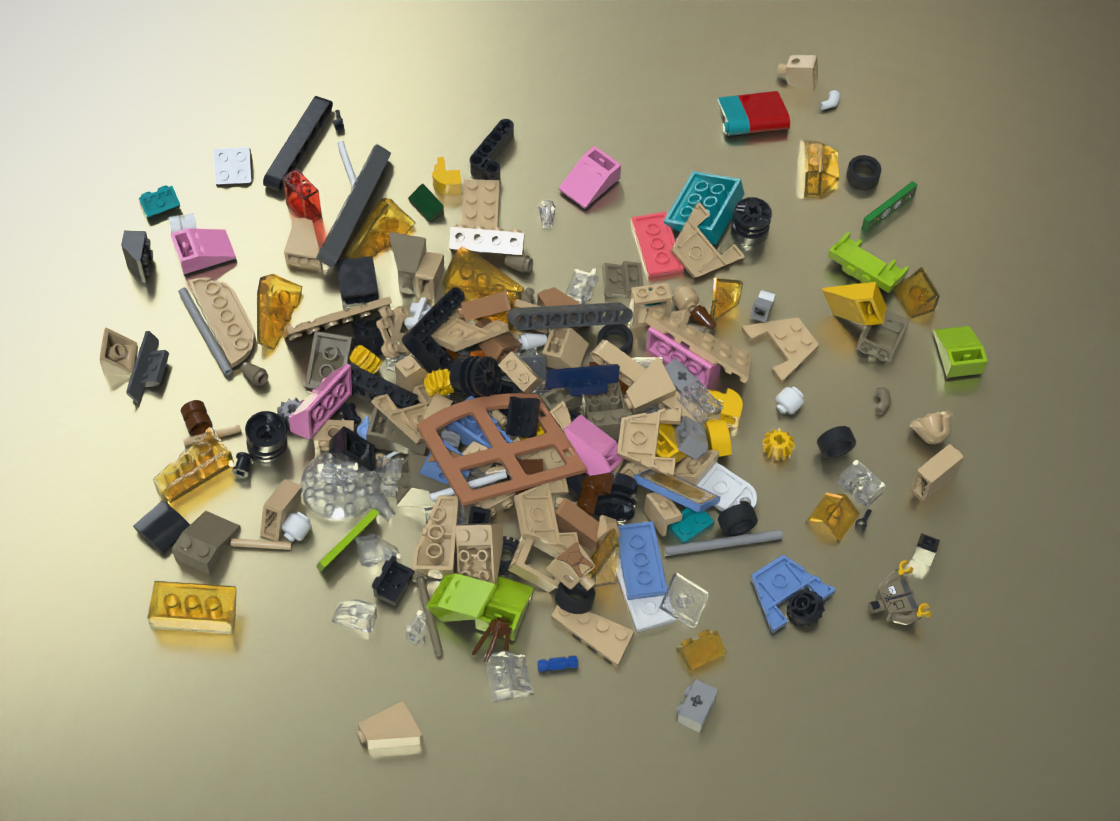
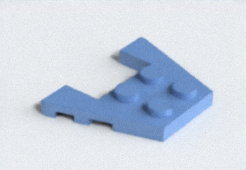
M785 555L780 556L751 575L752 583L772 633L788 623V620L777 606L804 588L808 587L810 591L817 592L819 596H822L823 601L835 593L834 587L831 585L827 586L817 576L804 571L805 568Z

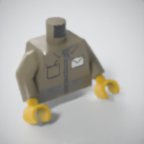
M903 560L899 565L900 569L893 571L879 585L875 596L876 600L868 603L871 614L882 612L885 621H893L902 625L914 623L920 620L922 616L924 618L932 616L930 611L924 613L930 606L927 603L919 605L907 576L903 577L904 573L910 574L913 572V567H909L907 570L904 569L909 561Z

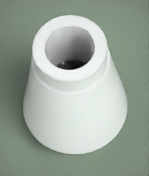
M523 333V335H519L518 341L522 343L520 349L528 351L545 345L547 341L546 334Z

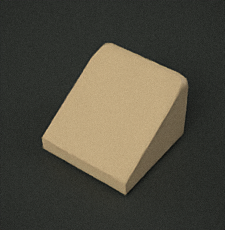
M601 515L597 538L598 540L612 543L621 536L616 519Z

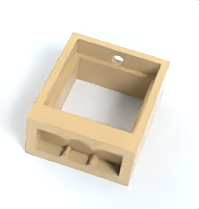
M668 282L631 288L629 309L633 312L631 319L632 328L650 326L644 322L649 309L658 310L666 317L670 316L672 296ZM663 302L661 305L639 308V305Z
M522 536L508 570L547 592H551L555 588L558 589L560 581L556 577L552 576L551 579L524 563L532 545L554 558L560 555L564 549Z

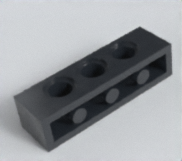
M351 365L353 395L371 403L374 397L388 394L395 406L401 409L419 404L418 395L358 366Z

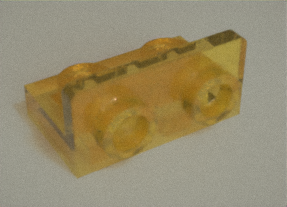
M706 629L698 633L699 637L693 640L690 637L680 642L681 646L676 649L682 653L689 671L727 653L718 631Z

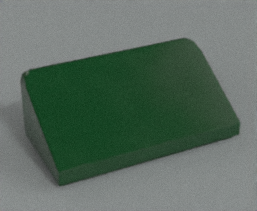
M421 184L408 198L429 222L444 214L443 204L424 184Z

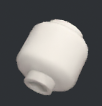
M794 386L792 388L785 387L775 399L777 403L776 408L784 415L785 413L793 415L803 405L804 395Z
M298 511L296 514L290 513L282 525V530L285 532L283 536L291 542H294V540L303 541L311 529V524L309 523L311 520Z

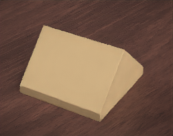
M107 327L103 331L99 356L103 375L130 376L134 368L138 342Z
M707 450L698 460L686 456L675 469L674 475L697 486L718 461L719 452L717 450Z

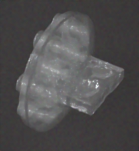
M327 451L315 457L306 466L300 485H302L301 494L303 500L312 512L329 520H348L363 514L373 505L379 493L380 482L376 467L371 472L358 467V462H344L339 458H334Z

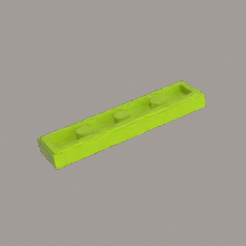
M375 508L372 509L319 561L316 568L322 572L376 519L379 512Z

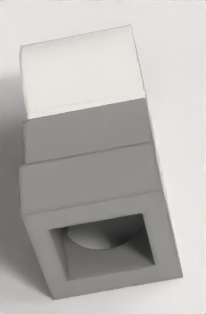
M761 290L759 297H757L753 304L750 318L766 323L776 294ZM756 312H763L765 315L760 316Z

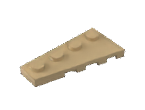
M557 605L551 616L554 622L569 633L576 635L581 639V642L591 646L600 656L610 660L612 665L617 668L634 635V630L591 612L573 614L566 612Z

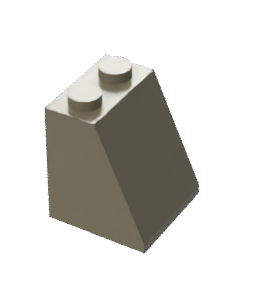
M390 232V254L399 292L416 295L415 275L425 252H427L426 238Z
M409 453L395 471L397 507L435 505L436 500L431 501L429 494L451 487L450 484H444L419 473L427 456Z

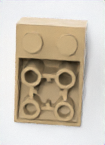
M502 523L456 525L458 574L497 584L503 547Z

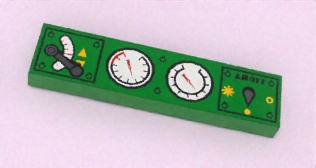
M914 181L910 182L864 217L862 230L865 233L910 200L915 195L917 184Z

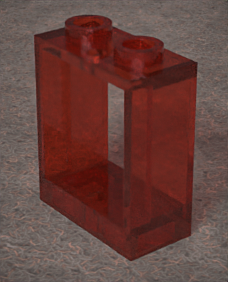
M297 168L282 177L286 204L299 218L312 220L313 223L322 218L319 190Z

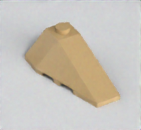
M438 496L430 513L428 523L421 533L422 536L419 543L414 549L413 571L435 579H442L446 574H456L457 548L455 526L458 525L459 508L457 496Z

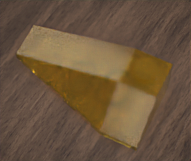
M615 528L610 529L590 558L595 564V568L589 574L596 582L593 588L616 583L620 546Z

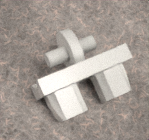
M421 298L419 303L411 304L410 312L414 315V318H406L405 326L408 330L431 308L427 304L426 298Z

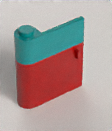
M778 91L718 97V103L725 116L723 132L727 133V136L790 129V115Z

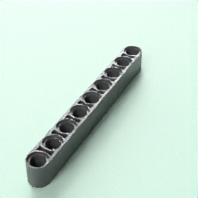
M377 143L370 151L316 256L317 260L330 268H333L391 155L390 151Z

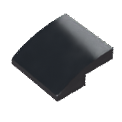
M164 500L133 525L134 529L161 554L190 526Z

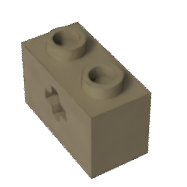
M564 387L555 388L541 395L540 398L549 412L562 401L567 404L568 410L572 411L582 405L583 395L580 397L571 396Z

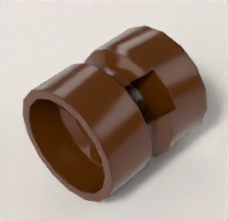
M192 400L181 407V415L184 422H186L187 430L191 436L207 433L212 429L213 424L207 414L203 401Z

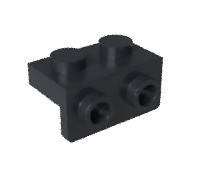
M510 397L506 435L516 438H532L536 436L540 399Z
M392 555L389 561H385L381 575L373 581L374 597L396 606L413 578L412 575L415 574V571L398 563L396 557Z

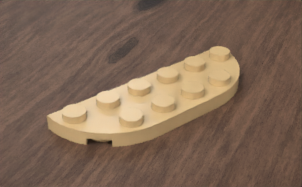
M209 277L188 280L189 286L231 368L237 366L252 351L255 334L253 325L236 292L227 283L211 280Z

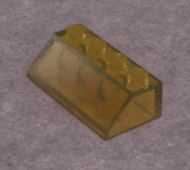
M154 581L147 617L151 629L233 634L236 618L237 588L236 586Z

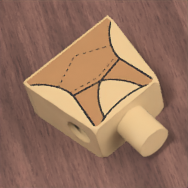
M575 541L558 555L546 568L548 572L569 589H573L580 583L589 591L596 584L589 576L595 568V564L578 541Z

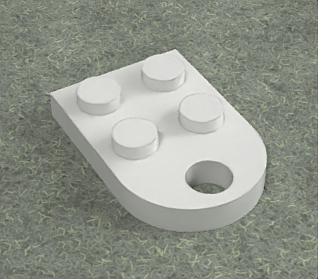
M717 462L697 485L721 497L720 502L714 505V507L722 512L729 507L740 504L741 501L749 502L753 508L756 506L757 494L755 489Z

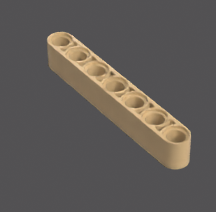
M602 340L590 353L591 358L598 365L618 364L620 366L619 380L629 387L646 370V368L607 340ZM676 391L675 396L655 405L657 408H665V410L681 405V421L687 416L701 424L707 417L700 407L678 391Z

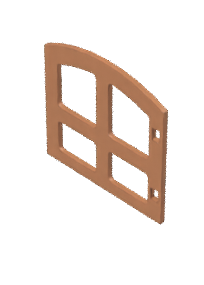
M511 393L474 398L444 408L417 424V430L462 506L579 475L587 471V468L538 394ZM511 396L540 399L539 412L542 411L545 416L540 417L538 415V423L545 434L507 443L487 411L508 409ZM469 415L473 416L492 448L459 457H452L437 431ZM553 447L564 461L565 466L527 475L515 457ZM568 451L572 457L567 458L564 452ZM494 462H501L512 479L472 490L461 471Z

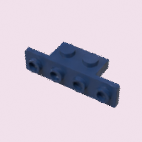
M618 364L547 370L545 387L547 389L565 387L569 394L575 397L586 394L599 395L600 393H607V384L618 383L620 366Z

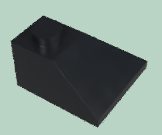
M345 426L329 440V453L334 458H339L345 463L371 472L375 470V445Z

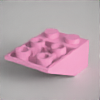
M593 146L581 157L558 190L586 209L620 179L621 164L596 146Z
M187 228L170 234L183 274L237 258L226 229Z
M582 415L576 417L564 428L567 439L572 443L575 452L587 468L586 473L588 475L609 473L623 460V458L617 456L618 444L616 440Z

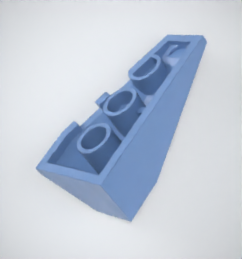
M469 396L466 400L474 399V397ZM487 411L507 443H513L510 437L506 435V432L502 431L499 427L498 421ZM466 416L445 426L447 431H453L460 435V443L468 445L474 441L488 449L492 448L473 416Z

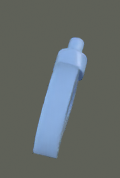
M365 416L362 424L357 428V435L367 440L366 433L370 423L367 416Z

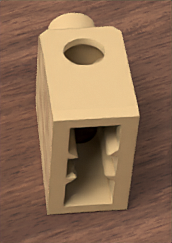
M791 55L787 64L779 63L777 72L778 74L787 75V83L789 85L814 91L818 80L817 55Z

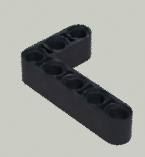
M453 287L441 297L402 337L404 346L429 373L439 369L449 370L453 362L450 356L435 342L430 334L464 301V292L458 287Z

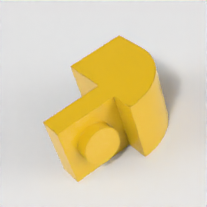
M437 157V164L434 165V171L431 172L434 189L443 195H462L460 169L446 170L444 157Z
M729 388L726 394L707 390L704 406L722 410L720 420L725 419L727 425L738 427L743 407L740 395Z
M711 419L702 423L705 427L708 450H717L719 452L718 457L732 455L730 434L725 419Z

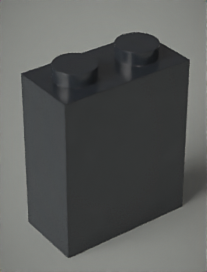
M373 256L343 259L336 262L342 307L365 305L366 303L379 300Z

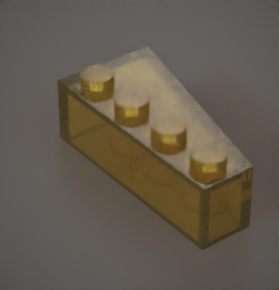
M211 427L205 431V435L201 438L198 437L187 451L181 452L179 458L174 463H169L153 478L157 493L166 503L174 502L235 465L230 449Z

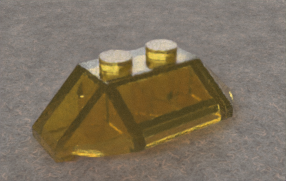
M801 140L803 197L822 198L839 181L838 151L820 141Z

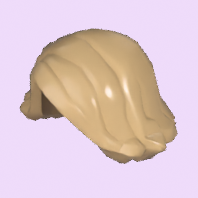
M946 410L937 413L933 412L925 417L921 416L912 421L909 428L919 434L921 439L927 444H939L950 435V420L953 417V413Z

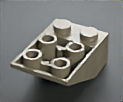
M619 381L618 383L607 384V393L583 395L585 418L614 440L619 439L621 419L627 417Z
M374 406L366 433L367 441L375 445L377 449L425 456L427 448L425 442L416 444Z

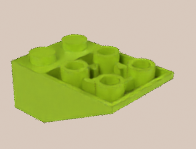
M970 326L933 330L947 378L984 373L988 363L982 343Z
M457 573L446 574L426 608L442 622L479 619L484 613L486 604L493 597V592L497 585Z
M498 576L497 587L493 592V597L486 604L483 615L479 619H475L476 629L486 631L491 620H495V617L503 618L511 623L509 627L513 629L510 634V640L514 641L535 588Z

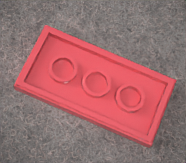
M666 212L631 217V224L648 278L684 272V267L670 252L675 243V238L671 227L664 224V219L667 216Z

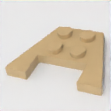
M700 202L693 208L670 250L693 279L745 257L735 244L731 245L720 255L697 228L710 215Z
M456 308V312L454 314L451 313L448 316V320L445 323L442 322L430 336L438 345L456 352L509 331L507 323L497 319L485 327L479 328L463 321V318L460 319L458 309Z
M799 317L742 326V332L750 343L767 335L786 360L772 368V373L780 384L784 383L786 378L793 374L796 368L801 363H804L819 346Z
M424 384L415 386L412 390L414 394L418 395L420 404L403 409H398L388 394L374 397L371 403L416 444L424 442L417 430V424L422 421L434 397L428 396ZM443 427L442 429L438 430V435L441 436V433L444 430H446V428Z
M562 401L550 413L561 426L560 429L565 435L564 428L572 422L567 404ZM516 438L513 442L520 441L521 439ZM553 447L516 456L518 459H543V471L565 466L564 461ZM568 451L564 452L567 458L572 457Z
M674 406L675 408L668 410L664 408L650 414L641 413L623 417L621 419L617 456L674 478L676 458L656 457L660 423L680 425L682 406Z
M566 478L542 484L514 497L521 536L562 549H567L575 541H578L577 532L559 533L552 495H565L569 492Z

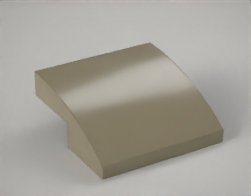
M623 261L622 265L604 263L602 265L605 297H630L631 288L643 286L641 263Z

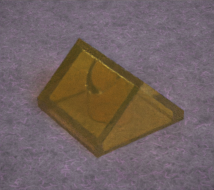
M923 267L919 268L894 289L910 318L936 310L940 295Z
M714 278L710 303V316L714 321L739 305L743 286L741 280Z
M826 493L805 523L840 543L860 513L846 494Z

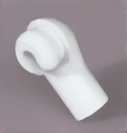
M837 90L830 91L829 99L820 102L822 111L838 105L840 93Z

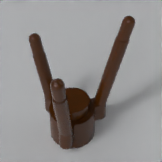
M499 617L491 620L489 627L472 651V655L477 653L492 631L493 639L484 662L487 663L489 661L497 639L504 636L503 657L507 658L510 634L513 629L509 627L511 623Z

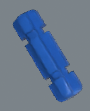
M575 655L568 656V658H549L547 661L546 659H539L537 666L540 672L547 671V669L552 671L567 669L566 667L577 668L578 659Z

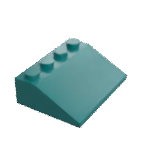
M692 171L664 219V224L681 232L693 208L700 202L710 215L697 228L711 244L717 245L734 214L736 204L745 195L741 179Z

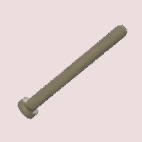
M417 572L412 575L413 581L418 585L434 652L437 656H441L443 650L434 615L426 608L430 601L425 583L427 575Z

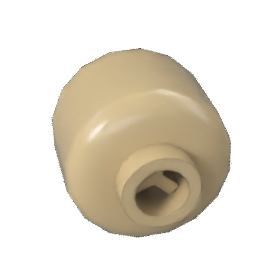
M680 285L674 289L672 301L678 310L687 309L689 312H692L699 303V296L690 285Z

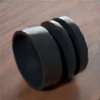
M756 197L741 199L736 204L731 225V234L735 240L747 246H755L766 240L772 217V210L769 204Z
M461 355L454 360L450 369L451 386L459 395L491 396L496 392L501 381L500 367L496 359L491 356Z
M262 411L248 419L245 426V434L249 454L257 461L265 463L281 458L287 448V430L283 418L275 412Z
M611 473L615 475L611 493L598 496L594 513L599 518L601 515L616 519L617 522L631 520L635 515L638 483L634 478L626 474Z

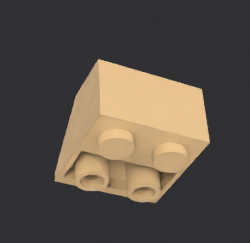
M570 327L551 328L542 355H546V367L553 369L581 367L589 343Z

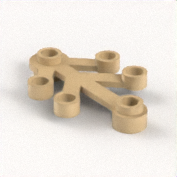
M389 306L380 309V314L383 318L376 322L384 339V344L381 347L383 355L391 359L396 358L399 353L411 354L404 345H397V341H402V337L405 334L400 333L403 321L409 315L405 306H398L391 310ZM390 316H393V318H394V320H395L394 326H393V323H392V321H391Z

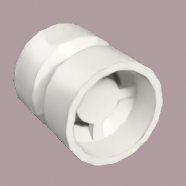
M194 213L184 214L182 218L179 215L168 217L171 233L187 228L197 229Z

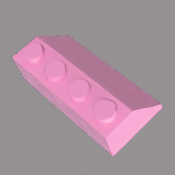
M650 327L648 329L646 351L656 357H660L667 364L676 358L686 366L690 373L698 377L702 383L701 386L706 389L720 375V364L714 365L689 350L690 346L684 342L679 344L674 341L675 338L671 334H663Z
M346 364L332 371L311 392V395L302 401L299 408L291 413L289 417L290 432L310 440L351 396V365Z

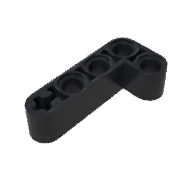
M510 119L500 120L470 156L471 175L480 180L500 181V165L495 160L514 137L513 121Z

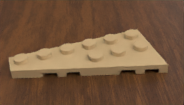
M389 296L366 303L364 306L352 307L346 312L341 310L318 317L312 323L304 321L297 324L294 328L292 325L286 327L282 334L284 340L289 338L290 341L301 338L303 333L307 332V335H311L322 327H325V330L335 327L340 321L345 324L353 321L355 316L360 315L363 318L371 315V311L378 310L380 312V309L391 305L392 301Z
M648 310L644 321L646 324L663 334H671L675 338L674 341L679 344L682 342L690 346L689 350L714 365H722L725 372L730 375L732 373L737 374L741 377L740 381L746 384L749 378L751 354L747 350L733 347L727 341L715 339L713 335L709 333L704 334L694 326H686L676 318L664 316L658 310Z

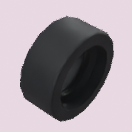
M856 156L849 162L846 174L847 180L856 188L870 189L879 182L882 170L881 165L871 156ZM865 167L870 169L874 175L871 177H861L854 172V169Z
M623 324L605 325L602 327L598 334L597 345L609 335H620L626 340V344L618 349L629 355L633 345L631 330Z
M838 426L821 434L817 444L823 457L830 459L841 457L850 452L856 446V439L850 427Z
M738 504L724 510L718 516V522L724 535L737 536L753 529L758 523V518L752 505Z
M560 582L555 601L566 612L584 614L592 609L596 592L593 587L587 591L580 583L573 589H569ZM567 593L577 594L584 599L571 597Z

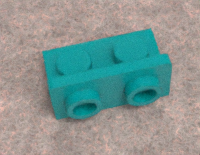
M163 185L157 188L158 190L155 192L147 191L142 193L141 197H138V202L141 204L146 219L181 207L173 185L169 187L168 185Z
M686 507L681 512L682 521L669 524L668 529L681 544L689 543L712 527L714 520L705 510L698 513Z

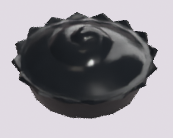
M810 590L801 591L790 599L787 606V615L795 625H800L801 627L805 625L811 626L812 623H817L818 619L822 618V613L825 611V602L817 592Z

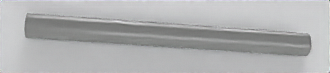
M185 287L180 288L178 293L225 376L232 374L233 370L188 290Z
M779 529L664 546L666 556L779 540L783 539L782 530Z

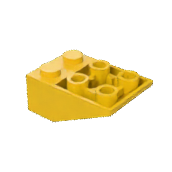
M876 282L822 288L834 316L865 326L884 324L887 307Z

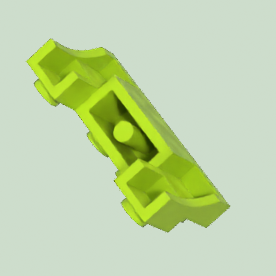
M847 231L829 249L827 257L841 264L842 270L846 274L853 276L861 281V283L876 282L879 288L890 293L895 285L898 286L907 275L909 267L899 268L895 265L897 261L895 259L886 267L887 263L860 248L863 240L859 239L855 242L849 238L850 232Z

